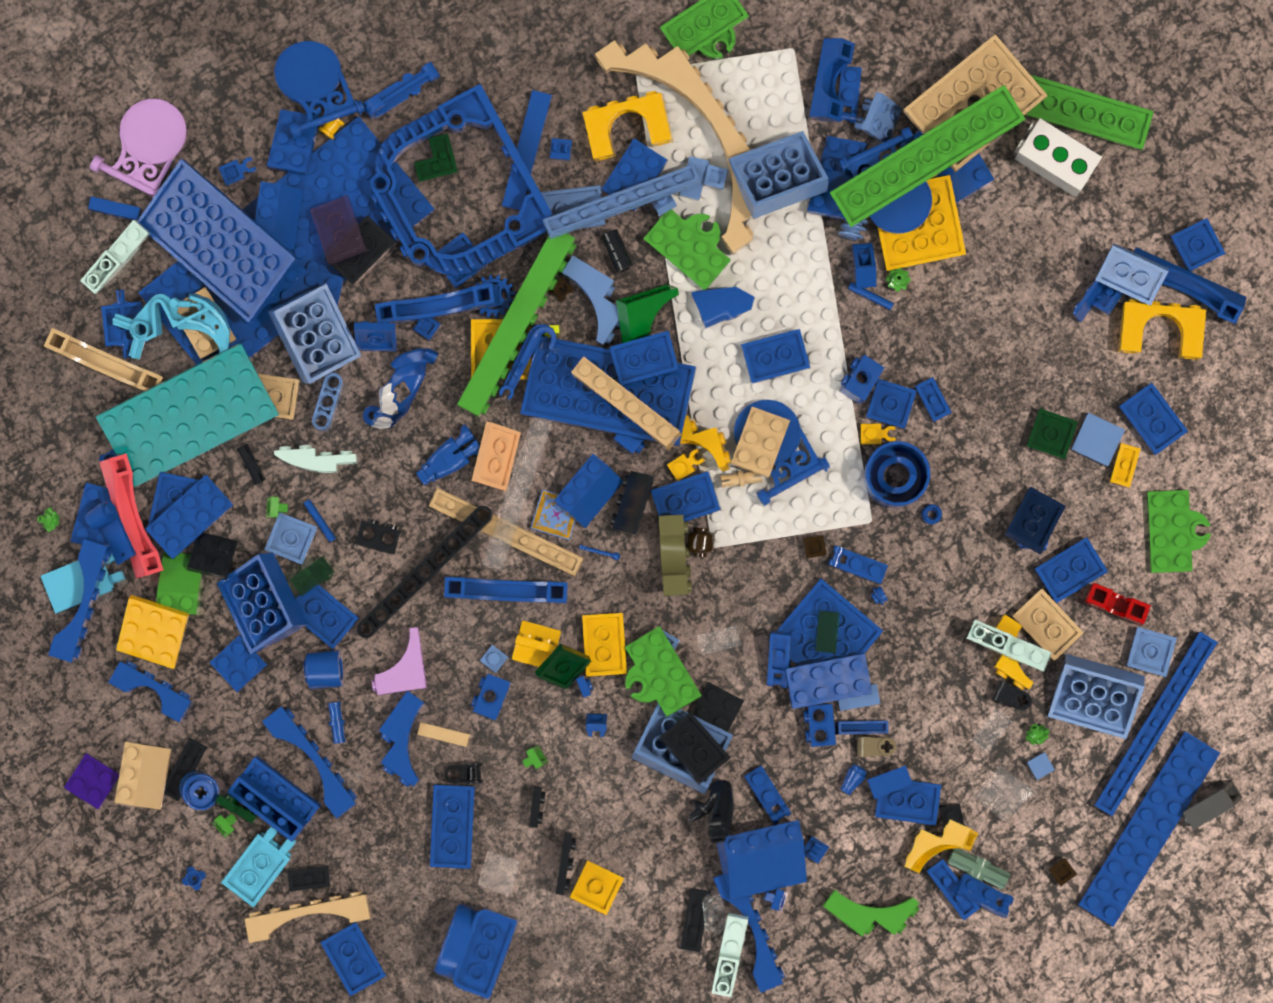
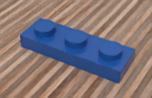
M943 859L926 871L963 920H966L980 909L977 904L956 894L960 881Z

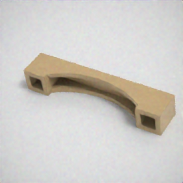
M54 328L51 329L44 344V347L48 350L141 391H145L166 380L160 375L119 359Z
M583 357L571 373L577 380L622 412L668 451L681 436L677 428L587 358Z
M362 891L349 893V898L342 899V896L339 895L329 897V902L322 903V900L319 899L309 901V906L302 907L301 903L289 905V910L282 911L281 907L269 909V914L262 915L261 911L249 913V918H245L249 943L271 939V933L279 926L294 918L308 914L328 913L348 918L350 923L371 919L367 894L362 895Z

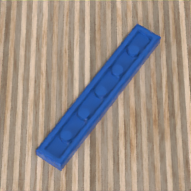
M532 90L517 146V151L530 174H532L552 99L551 94ZM511 169L502 207L520 211L527 193V187L519 174L515 175L513 169Z

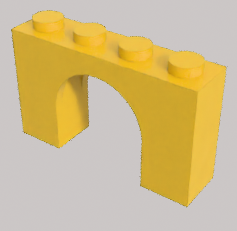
M651 91L646 93V96L640 98L638 96H631L621 103L611 101L605 107L592 106L583 112L593 159L596 162L616 157L611 138V128L614 121L625 113H637L645 118L654 147L674 142L664 96L661 92Z
M1128 299V302L1123 304L1119 353L1140 354L1143 329L1146 322L1151 318L1163 316L1173 320L1180 330L1179 358L1200 360L1202 358L1206 310L1201 309V306L1189 305V308L1181 307V304L1169 303L1168 306H1163L1161 302L1153 301L1150 306L1140 303L1137 299Z

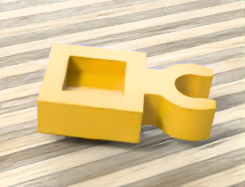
M861 424V445H881V439L894 442L896 438H890L887 433L890 430L894 431L895 427L888 426L885 430H881V424Z
M699 449L693 450L689 458L686 454H683L667 465L677 481L683 480L695 472L694 464L699 465L705 462V458L700 460L695 458V454L700 451Z

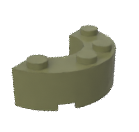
M683 515L659 516L663 596L688 595V593H692V582L687 580V578L691 577L690 565H686V558L690 557L688 546H685L684 533H688V521L683 520Z

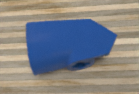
M738 287L691 292L705 328L725 320L730 321L750 311L755 299L754 296Z

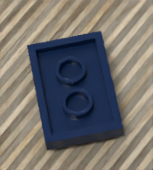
M1030 487L1005 536L1041 555L1066 506Z

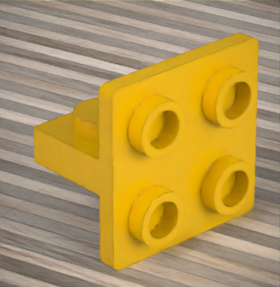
M522 621L515 641L516 645L512 660L539 667L558 646L561 631Z

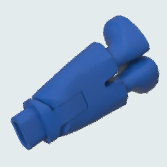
M466 424L461 426L460 435L457 439L454 440L453 437H450L428 458L425 464L421 465L423 468L416 472L425 486L431 481L435 482L470 463L468 459L470 456H478L480 443L474 440L475 436ZM474 440V441H473L468 447H466L464 450L461 449V446H463L464 444H466V443H468V442Z

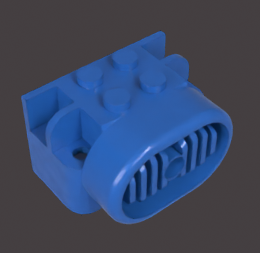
M459 904L434 969L435 973L452 979L455 986L459 989L490 999L519 919L491 909L478 910L465 904Z

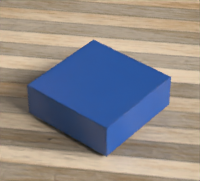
M433 318L418 321L413 330L428 341H431L441 324Z

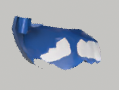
M431 348L415 349L403 353L394 359L391 366L396 370L382 390L380 386V409L373 414L374 419L371 421V427L377 429L391 428L407 414L425 377L426 364H434L439 353ZM404 380L411 394L399 403L396 400L397 393L393 391Z

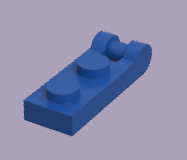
M845 66L841 70L838 98L844 102L843 107L851 108V113L843 112L842 110L840 122L842 120H849L850 123L856 122L862 67Z
M834 546V554L832 559H829V566L881 585L888 565L842 547ZM842 555L847 557L845 564L840 563Z
M776 631L770 633L767 686L774 687V685H780L781 688L788 689L784 668L790 667L792 633ZM775 673L782 674V677H776Z
M762 765L744 776L774 825L780 822L779 819L792 814ZM778 804L781 809L774 813L772 807Z
M966 873L962 875L956 890V894L1002 918L1008 917L1010 912L1008 910L1009 906L1014 901L1011 895L1004 894ZM997 900L1002 902L1001 906L996 905Z

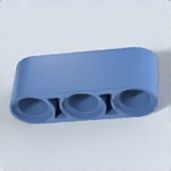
M337 373L328 374L321 388L312 418L313 425L319 431L329 430L333 423L344 387L343 379ZM332 378L339 379V385L335 388L329 387V381ZM327 397L333 398V404L330 407L323 406V400ZM324 416L327 418V424L320 427L317 425V420L319 417Z

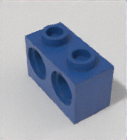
M833 705L807 706V710L804 711V721L809 723V731H806V743H810L811 747L836 745ZM815 710L823 711L824 719L822 721L814 720L813 713ZM823 730L826 733V739L823 742H818L815 739L816 731Z

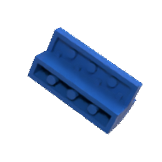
M257 755L245 771L238 776L227 792L291 842L301 834L321 806L320 803Z

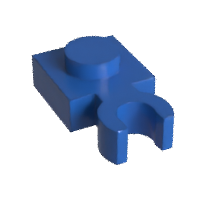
M252 157L244 159L240 165L238 160H234L218 167L227 187L245 180L244 173L252 174L257 171L256 167L247 168V164L253 161Z

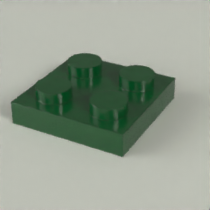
M1039 408L1026 447L1065 460L1078 421Z
M560 643L539 666L535 674L542 680L567 689L591 663V659L588 655Z

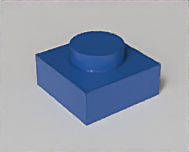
M584 676L577 678L576 681L583 697L590 696V691L593 690L589 678L585 679Z

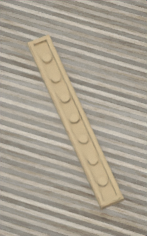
M437 488L429 504V507L460 522H463L478 508ZM482 509L478 513L479 519L481 521L487 520L489 512ZM493 515L492 521L481 531L572 576H576L584 559Z

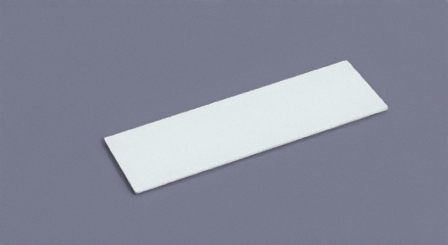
M789 48L691 64L692 67L695 65L700 71L702 82H707L713 90L711 94L714 99L718 98L724 106L723 112L726 116L730 115L736 123L734 127L737 132L741 131L747 139L746 145L749 149H756L801 131L804 132L809 141L794 49ZM636 75L639 98L646 96V93L651 91L661 92L664 96L673 135V143L654 147L651 142L647 122L642 116L647 147L668 160L659 176L686 167L690 156L708 160L709 165L728 169L723 190L703 185L699 201L682 197L680 192L671 195L677 205L672 210L682 219L686 220L695 214L709 215V220L704 221L701 225V229L705 232L712 230L714 222L717 221L721 236L717 248L729 257L731 262L707 290L738 287L755 297L750 311L730 321L725 320L705 328L699 310L691 295V292L703 291V289L665 258L669 285L677 287L679 296L672 298L682 364L696 366L689 401L691 419L696 421L698 432L716 427L720 432L724 433L726 438L724 448L725 451L729 452L732 461L737 448L734 440V426L739 414L748 405L756 401L775 400L785 404L795 413L800 427L818 458L825 457L830 465L827 472L821 470L770 498L771 503L763 506L756 492L761 489L768 491L775 486L771 475L769 478L762 475L753 476L754 478L762 477V483L745 484L744 487L737 485L722 488L721 483L728 482L729 480L721 481L720 475L737 474L738 471H750L729 463L730 470L722 472L718 468L713 455L708 450L696 445V449L700 450L697 453L698 460L706 459L704 463L699 464L700 474L707 471L710 472L722 509L707 515L710 532L714 533V548L871 523L872 516L868 492L864 483V467L853 401L839 391L842 387L840 382L848 374L822 215L808 213L807 208L810 198L761 217L755 219L752 217L743 225H748L754 234L752 236L753 241L732 255L721 240L722 235L727 232L730 221L732 185L727 159L719 139L707 120L684 97L657 81ZM800 329L811 368L751 384L741 344ZM800 438L796 451H804L807 455V460L805 463H800L799 461L803 457L799 455L795 458L797 464L804 466L809 464L811 457ZM790 457L787 461H785V462H788V463L791 464V461H790L791 457ZM787 467L779 469L781 474L783 470L787 472L785 478H779L780 484L790 479L791 473Z

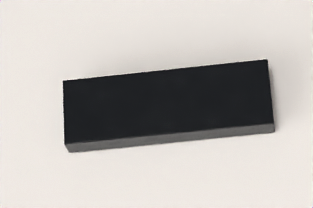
M192 738L188 739L166 780L165 795L180 801V782L187 773L197 769L208 749L207 746Z
M690 889L680 949L700 952L711 891Z

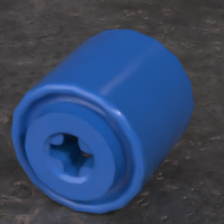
M340 650L306 654L304 676L306 684H308L311 690L343 687L344 668Z
M195 770L187 773L182 778L179 785V793L183 801L190 808L206 810L216 803L215 801L219 796V787L217 782L207 772ZM202 786L203 790L206 791V794H202L201 797H198V794L195 793V791L199 790Z

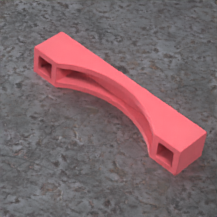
M127 454L99 462L112 504L116 507V511L136 553L135 556L130 558L136 579L163 571L158 551L149 539L138 513L133 491V472Z

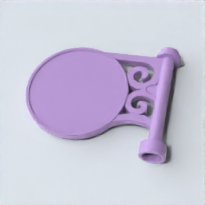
M147 99L134 104L125 113L120 124L122 152L119 160L111 167L104 163V158L96 155L91 162L90 170L96 173L101 170L154 197L161 188L160 185L175 157L180 153L185 144L187 129L183 116L175 106L160 99ZM128 162L135 164L134 170L130 174H125L118 170L123 166L126 171L132 169V166H127L126 164ZM166 163L155 181H147L144 178V171L146 169L153 171L152 174L146 173L149 179H153L157 176V168L154 165Z

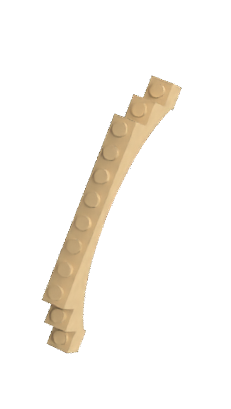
M614 40L595 53V59L606 74L610 71L635 74L669 87L689 101L702 114L719 139L727 159L732 185L730 221L727 232L722 235L721 240L730 253L734 255L753 241L752 236L754 234L748 225H743L752 216L744 202L729 158L753 150V148L749 149L746 145L747 139L741 131L737 132L734 127L736 123L730 115L726 116L723 112L724 106L718 98L714 99L711 94L713 90L707 82H702L700 71L695 65L691 66L688 61L690 58L684 49L680 50L677 46L657 59L658 54L652 46L649 47L647 44H644L628 56H625L627 52L621 43L617 44Z

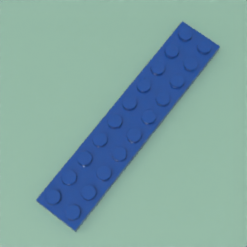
M1184 731L1078 904L1080 907L1110 926H1115L1182 817L1183 812L1217 760L1220 752Z

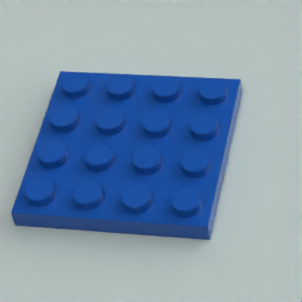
M820 579L776 632L792 633L790 660L799 666L865 653L881 635L883 630L824 580Z

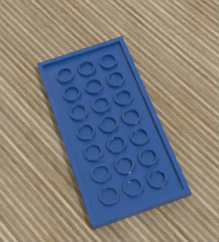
M180 159L137 220L150 232L149 236L248 323L254 322L299 259L185 159Z
M540 337L533 353L520 412L521 415L657 442L622 412L572 375V370L585 357L619 383L610 349L556 339L554 348L549 350L548 346L551 338ZM678 363L680 371L623 387L680 431L681 436L674 443V446L680 447L696 366Z

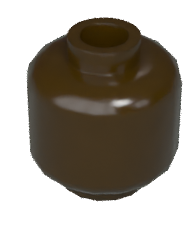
M693 528V531L688 534L689 552L695 553V557H707V553L714 551V533L710 532L708 528Z

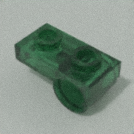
M322 556L291 578L290 582L301 597H303L318 585L328 581L335 572Z

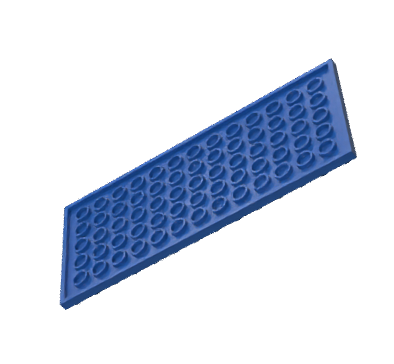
M359 116L338 132L333 140H328L312 153L307 175L288 172L276 182V184L303 190L295 250H289L299 258L294 267L342 276L325 258L367 215L394 240L390 229H392L389 221L385 223L380 214L383 211L380 204L375 205L370 196L373 193L370 180L375 175L376 157L382 144ZM396 162L392 168L397 181V191L394 196L411 227L414 228L434 212L435 209ZM379 180L375 184V187L378 189H383L386 186V182L383 180ZM258 197L242 209L254 220ZM179 261L138 292L145 302L148 303L153 296L160 293L169 296L170 299L184 300L189 296V293L194 294L206 287L215 303L223 311L229 327L237 339L229 344V348L242 343L249 358H252L279 336L267 310L277 305L267 303L254 322L248 323ZM160 303L161 322L196 365L219 354V351L201 360L185 331L178 329V327H172Z

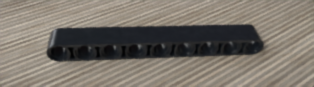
M487 506L476 508L358 624L357 633L359 636L371 638L378 633L492 521L493 511ZM482 509H486L489 512V518L485 521H481L478 517V513ZM470 523L474 526L475 530L473 534L466 535L464 533V526ZM452 538H457L460 541V546L457 549H452L449 546V541ZM438 552H442L445 555V561L441 564L435 561V555ZM424 566L429 567L431 571L427 578H423L420 575V570ZM410 580L416 584V589L413 592H408L405 587L406 583ZM399 595L401 597V604L399 606L392 605V596ZM380 609H384L387 613V617L383 621L379 620L376 616L377 611ZM365 623H369L372 626V632L369 635H365L362 632V626Z

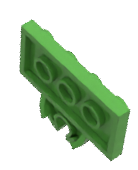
M700 0L660 26V30L673 49L678 46L680 50L684 49L689 57L699 51L707 58L722 59V53L715 49L716 44L720 42L726 44L727 52L730 54L735 45V32L733 28L748 19L749 15L739 0Z
M671 209L659 219L643 239L703 290H707L731 262V259L717 248L721 236L719 225L716 221L713 223L712 230L705 232L701 229V225L704 221L709 220V215L695 214L684 220Z
M1189 490L1147 492L1151 573L1192 572V551L1199 550L1205 546L1211 536L1210 533L1198 536L1195 528L1197 525L1210 527L1209 521L1203 514L1190 510Z
M660 626L625 647L635 663L626 676V689H631L635 682H640L643 685L641 692L631 695L633 699L641 703H651L657 700L666 717H669L702 697Z

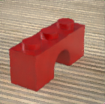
M1097 583L1090 585L1084 601L1088 605L1138 625H1144L1151 605L1122 596L1113 592L1112 589Z

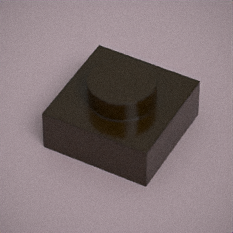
M823 535L803 538L806 559L827 555Z
M1063 858L1048 869L1059 886L1064 885L1077 875L1066 858Z

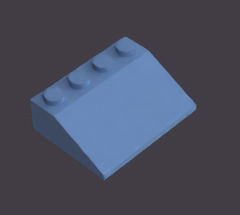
M803 131L729 158L744 202L753 219L828 191V177Z
M326 283L267 310L303 383L311 384L362 356Z
M1066 654L1048 717L1127 739L1145 687V676Z
M658 703L631 758L705 794L715 773L699 785L659 740L660 736L688 713L680 709L671 716L666 717ZM694 716L726 752L733 735Z

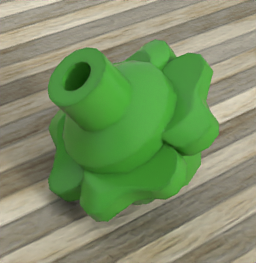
M902 268L890 270V274L886 277V281L889 282L888 287L894 288L897 292L901 289L906 290L907 284L911 281L908 277L909 272L902 270Z
M52 507L44 510V515L38 516V523H43V528H46L47 532H51V530H55V527L58 526L60 516L56 511H53Z
M1033 724L1030 727L1031 730L1026 732L1027 736L1025 737L1032 745L1042 744L1049 738L1048 734L1050 731L1044 725L1038 727L1037 724Z

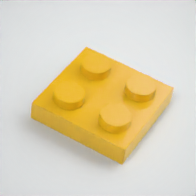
M587 860L570 898L607 915L624 878Z

